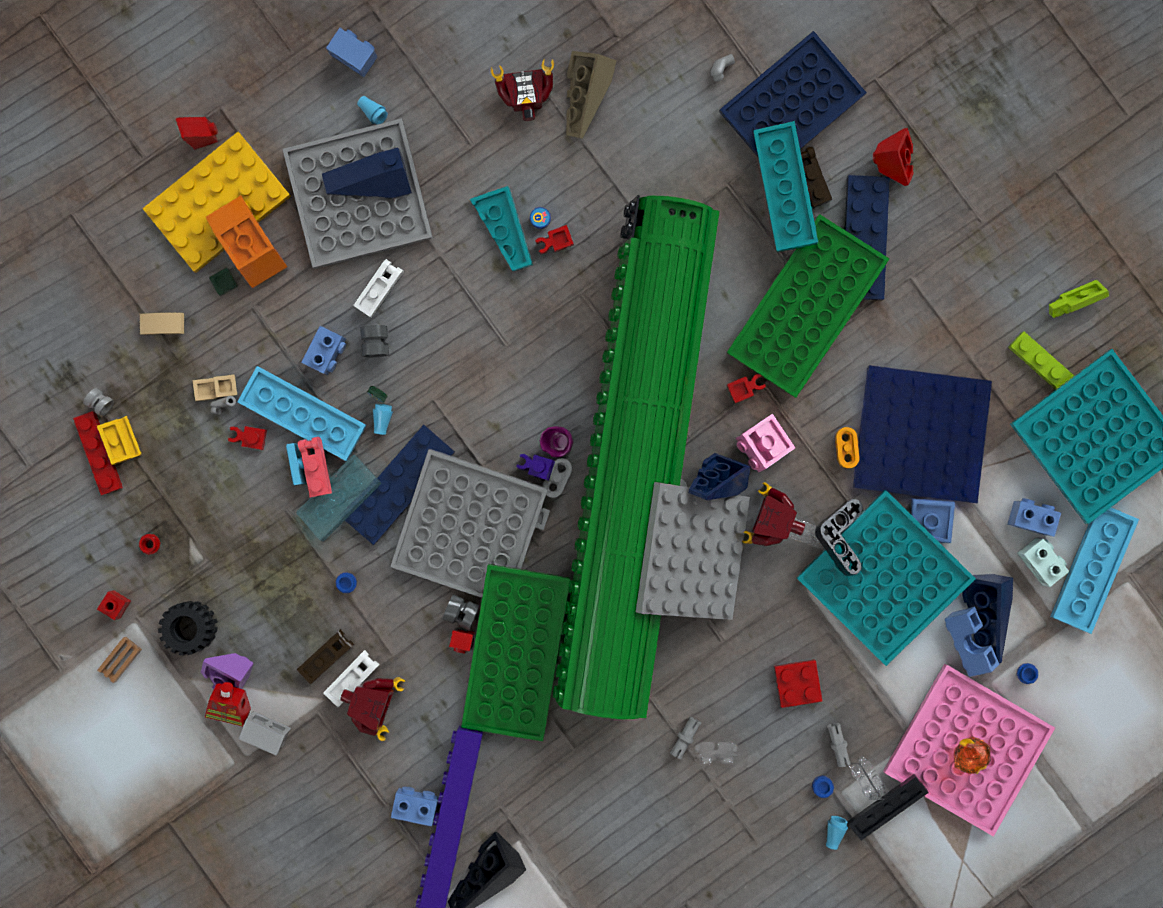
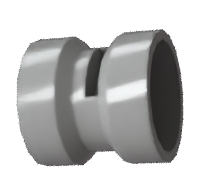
M94 388L86 395L83 404L88 408H93L95 413L102 417L110 411L114 405V400L108 396L105 397L102 391Z

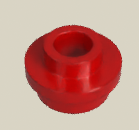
M146 534L141 537L139 548L143 553L150 555L160 549L161 543L156 535ZM149 540L153 542L152 548L148 547Z

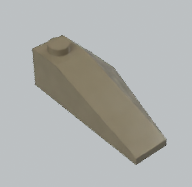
M572 51L567 71V78L570 79V90H567V97L570 98V108L567 110V136L583 139L612 82L617 60L600 54Z

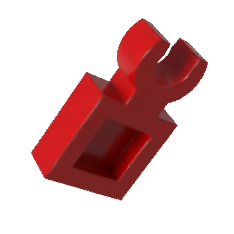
M567 225L547 232L549 236L547 239L540 237L535 240L536 244H545V248L539 250L540 254L547 253L549 248L552 247L554 252H558L574 246Z
M760 374L753 376L749 382L747 377H743L726 385L734 404L754 396L753 389L762 390L766 387L765 384L761 386L756 384V379L762 377Z
M245 426L244 432H242L238 427H230V430L237 432L236 438H228V441L237 443L242 440V447L264 450L267 430Z

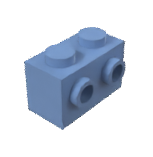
M339 28L326 47L328 53L356 73L365 77L377 59L374 51L375 48L367 41L361 42L358 40L357 35L348 29L344 31Z
M320 326L301 363L325 375H328L329 372L332 373L337 365L335 360L338 354H342L346 347V343H344L346 339Z
M1022 498V501H1014L1007 525L1055 537L1061 512L1054 511L1055 507L1042 504L1041 507L1034 505L1035 501Z
M411 787L399 788L395 795L391 818L432 826L439 796H435V793L430 791H423V793L415 792V789Z

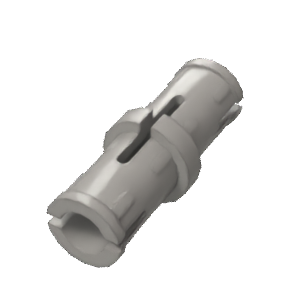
M691 716L689 717L683 731L677 735L679 738L670 751L671 755L682 759L687 747L694 741L692 738L701 725L700 721Z
M832 723L833 726L829 724L827 728L832 741L830 746L834 750L837 766L846 767L845 763L848 766L851 762L846 749L848 744L843 738L841 724Z

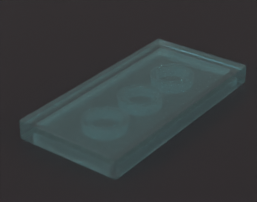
M355 454L330 478L331 494L311 497L296 512L322 542L382 484Z

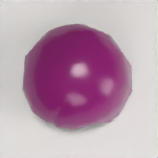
M561 426L548 427L542 432L539 440L542 451L552 457L567 455L573 446L571 433Z

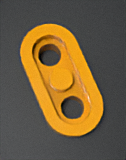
M844 427L835 434L837 461L843 468H853L859 462L857 434L854 429ZM843 434L848 435V440L846 442L842 440ZM846 454L851 457L849 462L844 460Z

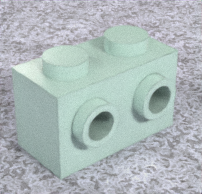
M1035 538L1017 554L1042 586L1051 587L1069 573V570L1065 567L1067 563L1061 556H1057L1054 553V547L1047 539Z

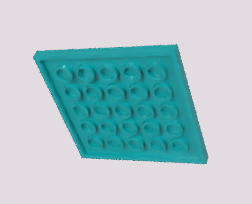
M1113 349L1106 351L1010 423L1085 524L1091 523L1163 469V415Z
M886 490L852 524L840 533L861 562L859 573L852 576L844 575L824 549L796 577L885 666L976 579ZM835 544L834 548L836 553L841 554V546L839 544Z

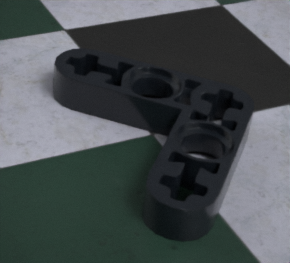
M856 499L843 503L815 529L817 539L840 571L846 576L855 575L861 570L860 560L840 534L863 512L861 502ZM853 506V513L847 514L846 512H848ZM837 515L843 520L842 526L836 522ZM835 544H839L841 546V554L836 553L834 548Z

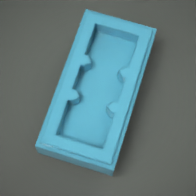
M287 444L286 448L293 484H306L303 471L304 465L298 444Z

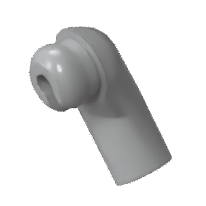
M732 54L717 59L713 63L710 73L715 82L723 80L725 67L735 64Z
M227 396L215 400L210 405V412L220 415L222 408L235 405L236 399L233 396Z

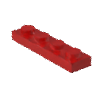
M95 411L73 418L100 494L106 495L123 489L116 467L110 462L97 428L100 423Z

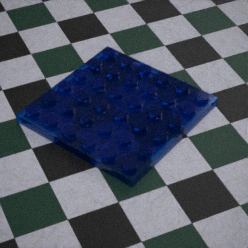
M869 365L867 367L858 441L859 462L855 466L853 488L881 492L886 490L889 493L978 504L992 381Z

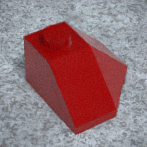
M904 128L881 141L875 152H873V162L877 164L879 172L903 186L909 185L914 174L913 165H910L913 143L908 128Z

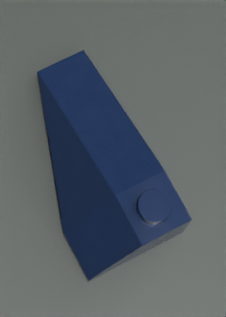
M399 148L382 151L322 173L327 195H356L393 199L412 194L403 156Z
M714 453L703 461L697 478L694 479L689 488V493L705 500L737 496L748 487L751 466Z
M996 574L973 575L976 579L962 592L964 603H967L968 608H976L983 625L974 634V639L979 646L991 645L1000 664L1002 663L1013 599V577Z

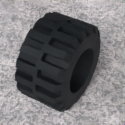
M187 601L168 608L169 611L163 613L164 619L159 621L162 627L158 628V633H162L163 637H160V641L166 642L164 645L166 649L172 648L170 652L174 654L179 652V655L184 656L204 650V648L211 644L210 641L215 639L216 636L213 634L217 632L218 627H214V624L217 623V618H212L214 612L208 611L209 607L207 605H201L202 602ZM184 616L192 618L197 625V634L193 640L185 638L180 632L179 624Z

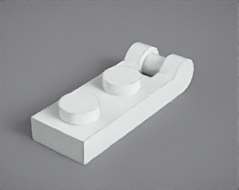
M387 259L384 260L353 306L372 318L395 283L400 279L404 270L399 267L395 268L392 266V262ZM386 272L391 274L389 279L384 277Z
M365 650L324 692L337 707L343 703L340 701V697L344 689L354 692L355 688L380 665L377 661H372ZM362 662L368 667L365 671L358 667Z

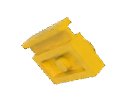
M127 416L97 426L112 465L142 455Z

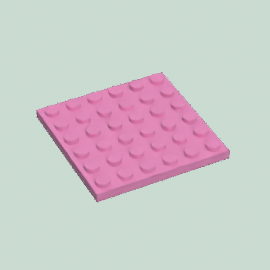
M944 664L883 772L901 783L915 774L929 792L925 795L926 798L994 837L1055 727ZM967 738L972 740L974 744L967 743L964 747L959 742ZM987 766L986 769L981 770L978 774L975 773L977 768Z

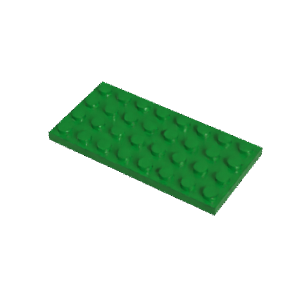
M820 214L814 221L818 244L796 248L727 351V354L794 398L803 389L890 259Z
M493 564L487 565L461 728L537 741L544 740L570 577Z

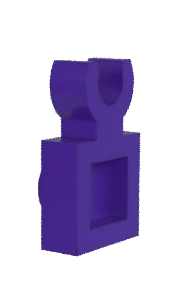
M520 454V457L524 458L526 463L522 466L517 464L516 467L523 471L529 470V475L549 481L555 464L554 460L534 455L532 460L528 455Z

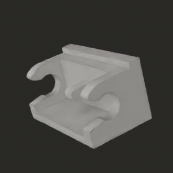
M253 711L246 719L238 739L277 756L291 728Z

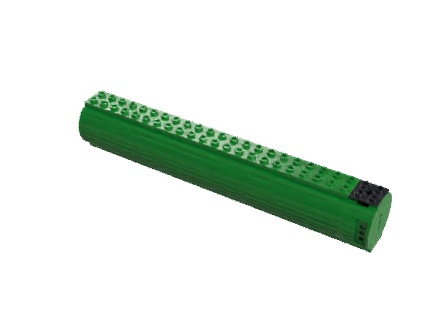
M637 195L624 208L623 217L626 218L625 226H622L620 238H623L622 246H619L617 258L620 259V262L614 274V279L617 280L616 288H613L611 300H614L613 309L610 308L608 321H611L610 329H607L605 341L608 342L607 350H604L602 362L605 365L604 371H601L599 376V383L602 384L601 392H598L596 397V404H599L598 412H595L593 417V425L596 426L595 433H592L590 438L592 453L587 458L589 474L584 479L586 494L581 499L583 514L578 520L580 535L575 541L577 555L576 559H573L571 567L574 576L573 580L569 582L568 592L571 593L570 601H567L565 613L568 614L567 622L563 623L562 634L565 635L564 643H561L559 648V656H562L561 664H558L556 669V677H559L558 685H555L553 689V698H555L562 709L611 719H639L647 717L661 615L636 612L654 482L680 486L720 213V211L713 210L710 206L697 201L671 196L653 195L640 197V195Z

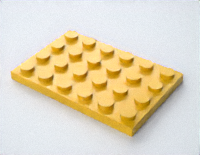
M237 132L142 209L193 272L197 273L225 250L215 236L206 216L242 195L259 223L289 199L291 195L244 137Z

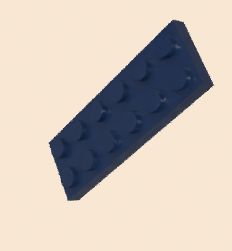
M848 175L845 230L886 256L890 178ZM886 265L862 300H884Z
M425 425L418 430L343 517L348 524L373 545L378 542L411 504L428 450L432 449L450 456L455 453L451 447Z

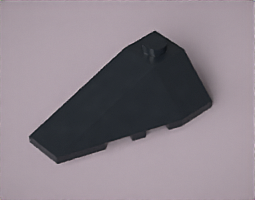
M494 832L479 848L478 852L480 854L475 862L470 863L468 874L464 880H460L448 900L450 908H476L514 883L526 871L519 852L498 832Z

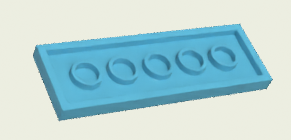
M259 366L254 370L237 401L241 405L308 441L319 436L322 440L323 449L345 461H348L367 426Z
M1111 507L1089 523L1050 617L1092 634L1139 519Z

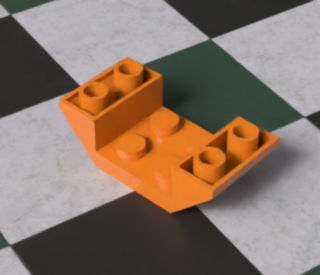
M242 195L206 216L215 236L238 271L252 288L288 267L253 216V212Z

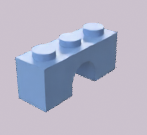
M975 607L952 612L945 618L946 628L951 633L954 647L959 652L963 668L967 671L969 677L990 673L1000 665L991 645L982 647L977 645L972 639L971 634L976 633L983 626Z

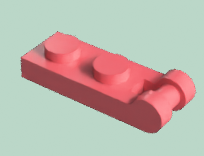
M318 436L309 441L306 439L299 440L298 448L302 455L309 496L316 497L331 494V484L321 438ZM312 448L315 450V454L311 455L310 449Z

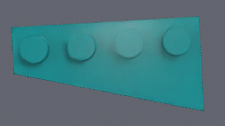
M506 186L471 198L470 201L475 206L512 271L515 272L533 266L510 187Z

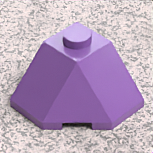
M236 653L205 658L201 674L204 678L209 677L214 683L213 689L216 684H223L225 682H230L233 684V687L243 689L251 674L253 663L248 658Z

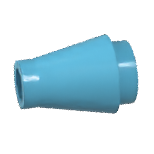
M362 96L357 102V105L372 124H382L386 120L388 113L382 105L368 99L366 96Z
M375 404V408H373L374 433L386 435L393 414L391 405Z
M831 816V819L828 820L826 842L828 848L838 849L848 829L846 819L839 816Z

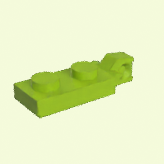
M1094 280L1059 295V299L1049 304V314L1053 318L1062 316L1064 313L1069 314L1109 297V291L1098 280Z

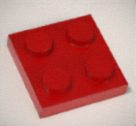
M815 659L774 666L781 708L823 702Z

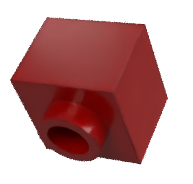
M114 590L108 591L97 610L113 620L121 619L131 600ZM111 603L114 605L113 609L109 607Z
M455 628L452 631L449 647L454 648L453 651L458 653L470 651L475 633Z

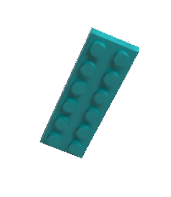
M795 121L753 130L776 252L818 244Z

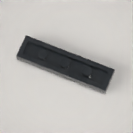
M913 774L847 821L848 826L862 841L929 792L918 777Z

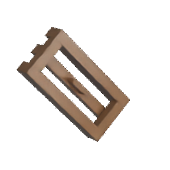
M123 637L97 671L104 673L106 678L109 677L110 681L115 683L142 649L129 638ZM127 644L126 648L118 656V658L111 665V667L109 669H106L108 665L111 663V661L115 658V656L119 653V651L123 648V646ZM131 648L134 649L131 655L127 658V660L123 663V665L114 675L112 672L115 670L118 664L122 661V659L126 656V654L130 651Z

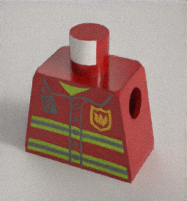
M230 682L216 684L208 701L205 718L243 727L251 711L246 691L233 687V684Z

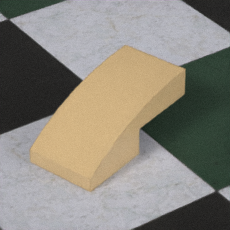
M184 313L140 314V335L184 334Z
M235 375L192 380L196 402L237 396Z

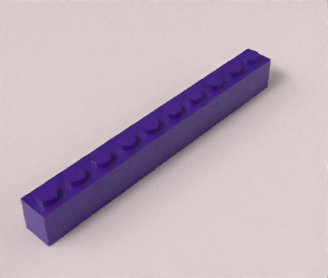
M460 725L457 731H453L451 743L454 744L453 752L449 751L446 763L450 764L449 771L444 772L442 784H445V790L440 792L438 805H441L440 813L436 812L433 825L437 826L436 832L431 833L429 846H432L431 854L427 853L424 866L428 867L427 873L423 874L420 887H423L422 895L418 894L416 908H446L483 731L461 728Z

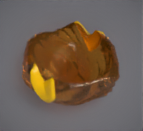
M976 737L962 739L953 754L955 768L968 774H978L981 770L986 769L991 761V750L988 743Z

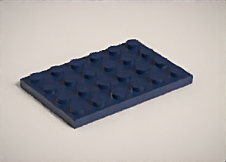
M813 31L719 110V113L758 157L753 130L795 121L801 150L864 97L867 92Z

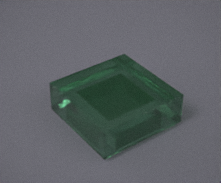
M228 268L209 277L219 296L238 287Z

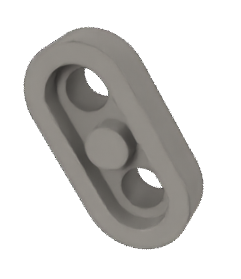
M559 458L555 460L549 481H544L543 487L548 488L546 493L548 497L555 498L563 492L572 472V465L567 459ZM564 465L566 467L565 472L560 473L558 466ZM555 483L557 490L551 491L549 489L550 484Z

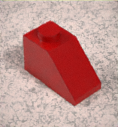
M206 117L176 118L182 139L193 149L196 150L218 142L216 137L218 134L217 127L214 122L211 123Z

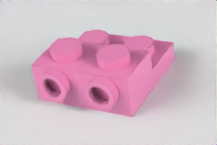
M773 414L736 438L738 441L737 448L742 453H746L749 458V466L753 470H757L758 473L767 469L795 449Z

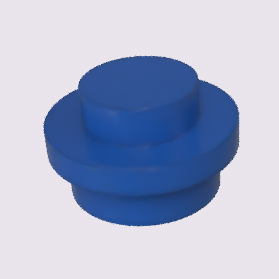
M342 573L337 577L336 587L340 592L350 593L356 588L357 580L353 574Z
M1024 663L1018 667L1017 677L1024 684H1032L1038 678V670L1034 665Z

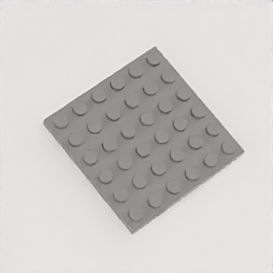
M402 118L283 149L312 268L317 269L433 239ZM399 148L401 151L412 194L393 199L356 195H327L322 173L382 151Z
M429 449L390 567L482 598L488 564L517 569L522 568L548 488Z
M654 482L636 612L641 614L732 620L743 550L742 540H744L745 535L743 532L746 529L750 497L737 495L705 500L690 494V487Z

